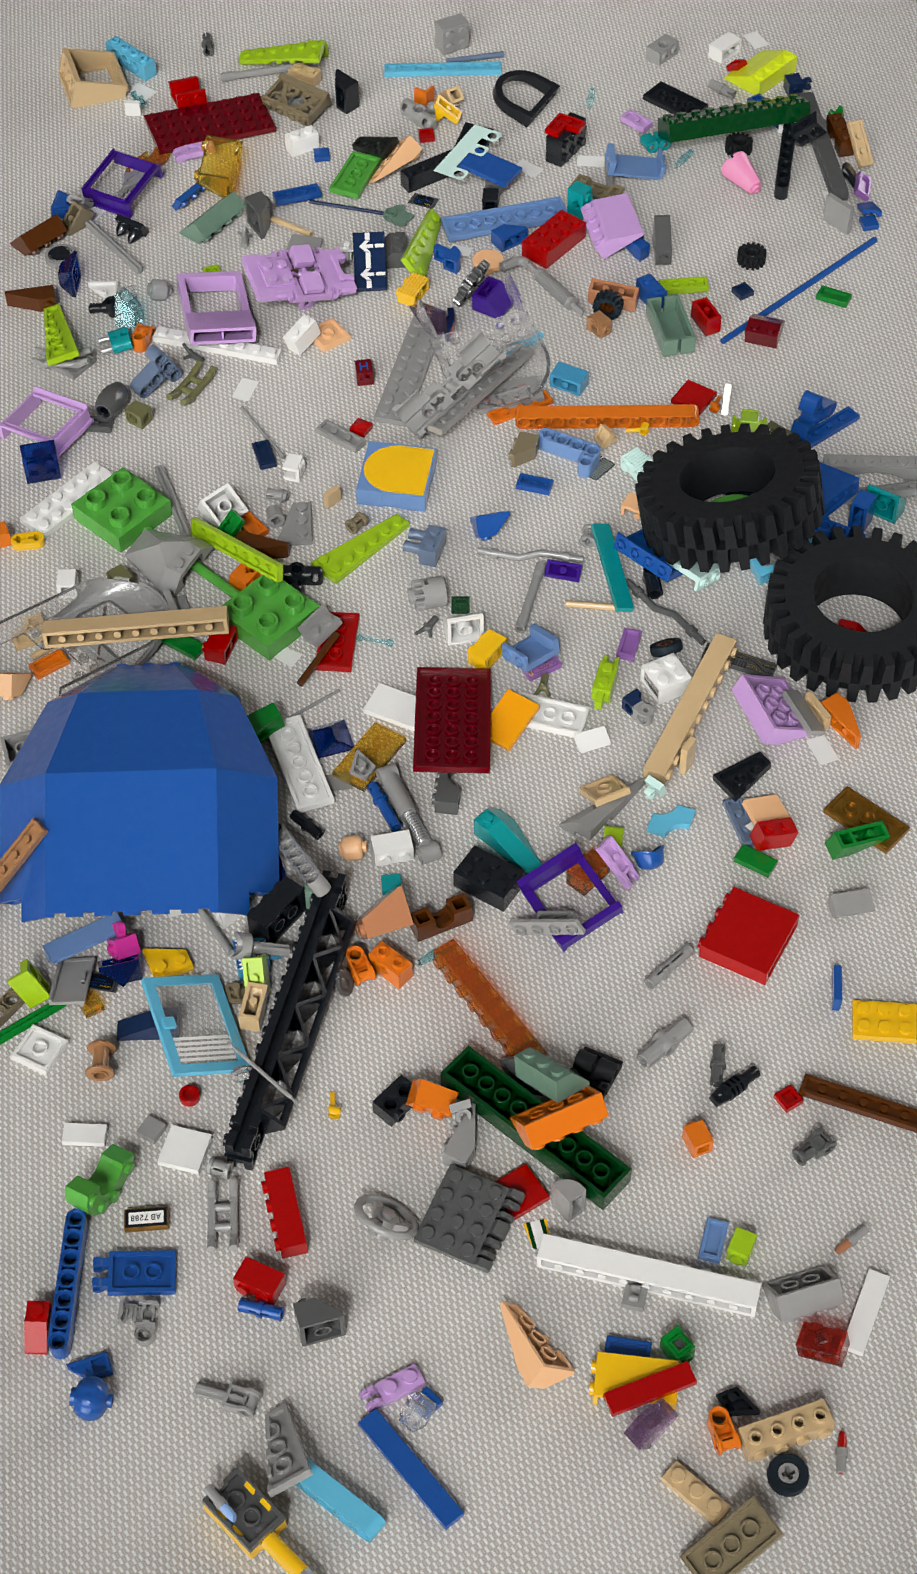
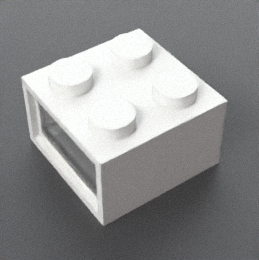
M674 653L641 665L640 680L658 705L682 696L692 679Z

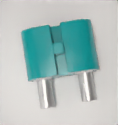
M656 129L652 130L653 136L651 133H638L640 143L649 153L657 152L659 148L666 150L671 146V143L658 136Z
M127 326L108 332V336L98 338L99 344L108 341L111 343V346L101 349L102 355L112 351L114 354L133 349Z

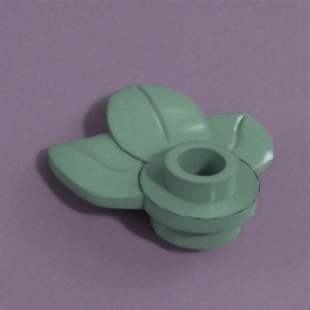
M395 205L385 209L383 218L394 225L406 226L407 222L414 218V214L406 212L405 205Z

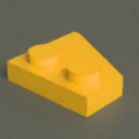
M142 949V954L153 977L177 976L194 969L186 950Z

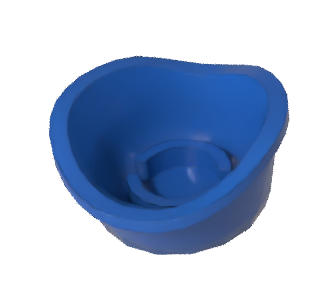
M660 845L653 851L631 852V856L635 858L640 869L653 870L664 863L665 846Z

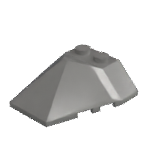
M144 529L126 552L125 557L145 575V578L160 593L163 594L162 590L170 589L174 598L184 587L182 578L198 558L204 560L214 547L199 538Z

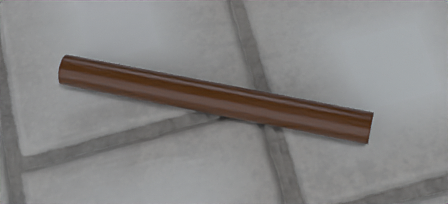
M333 632L298 679L297 684L302 687L334 645L340 636L338 632Z

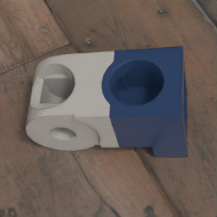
M636 688L623 697L622 709L640 725L648 726L653 722L654 708L641 699L642 693Z

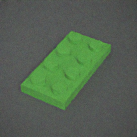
M353 151L330 185V192L358 199L381 164V158Z

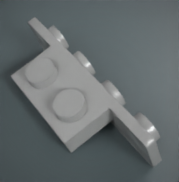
M572 910L538 911L535 919H511L509 921L514 932L521 936L584 935L586 931L579 920L574 919L575 914Z

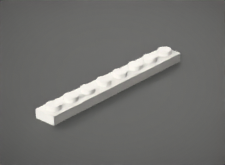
M161 326L157 327L153 335V342L183 347L182 344L185 343L190 349L275 365L278 364L282 355V349L246 342L190 345L186 331Z

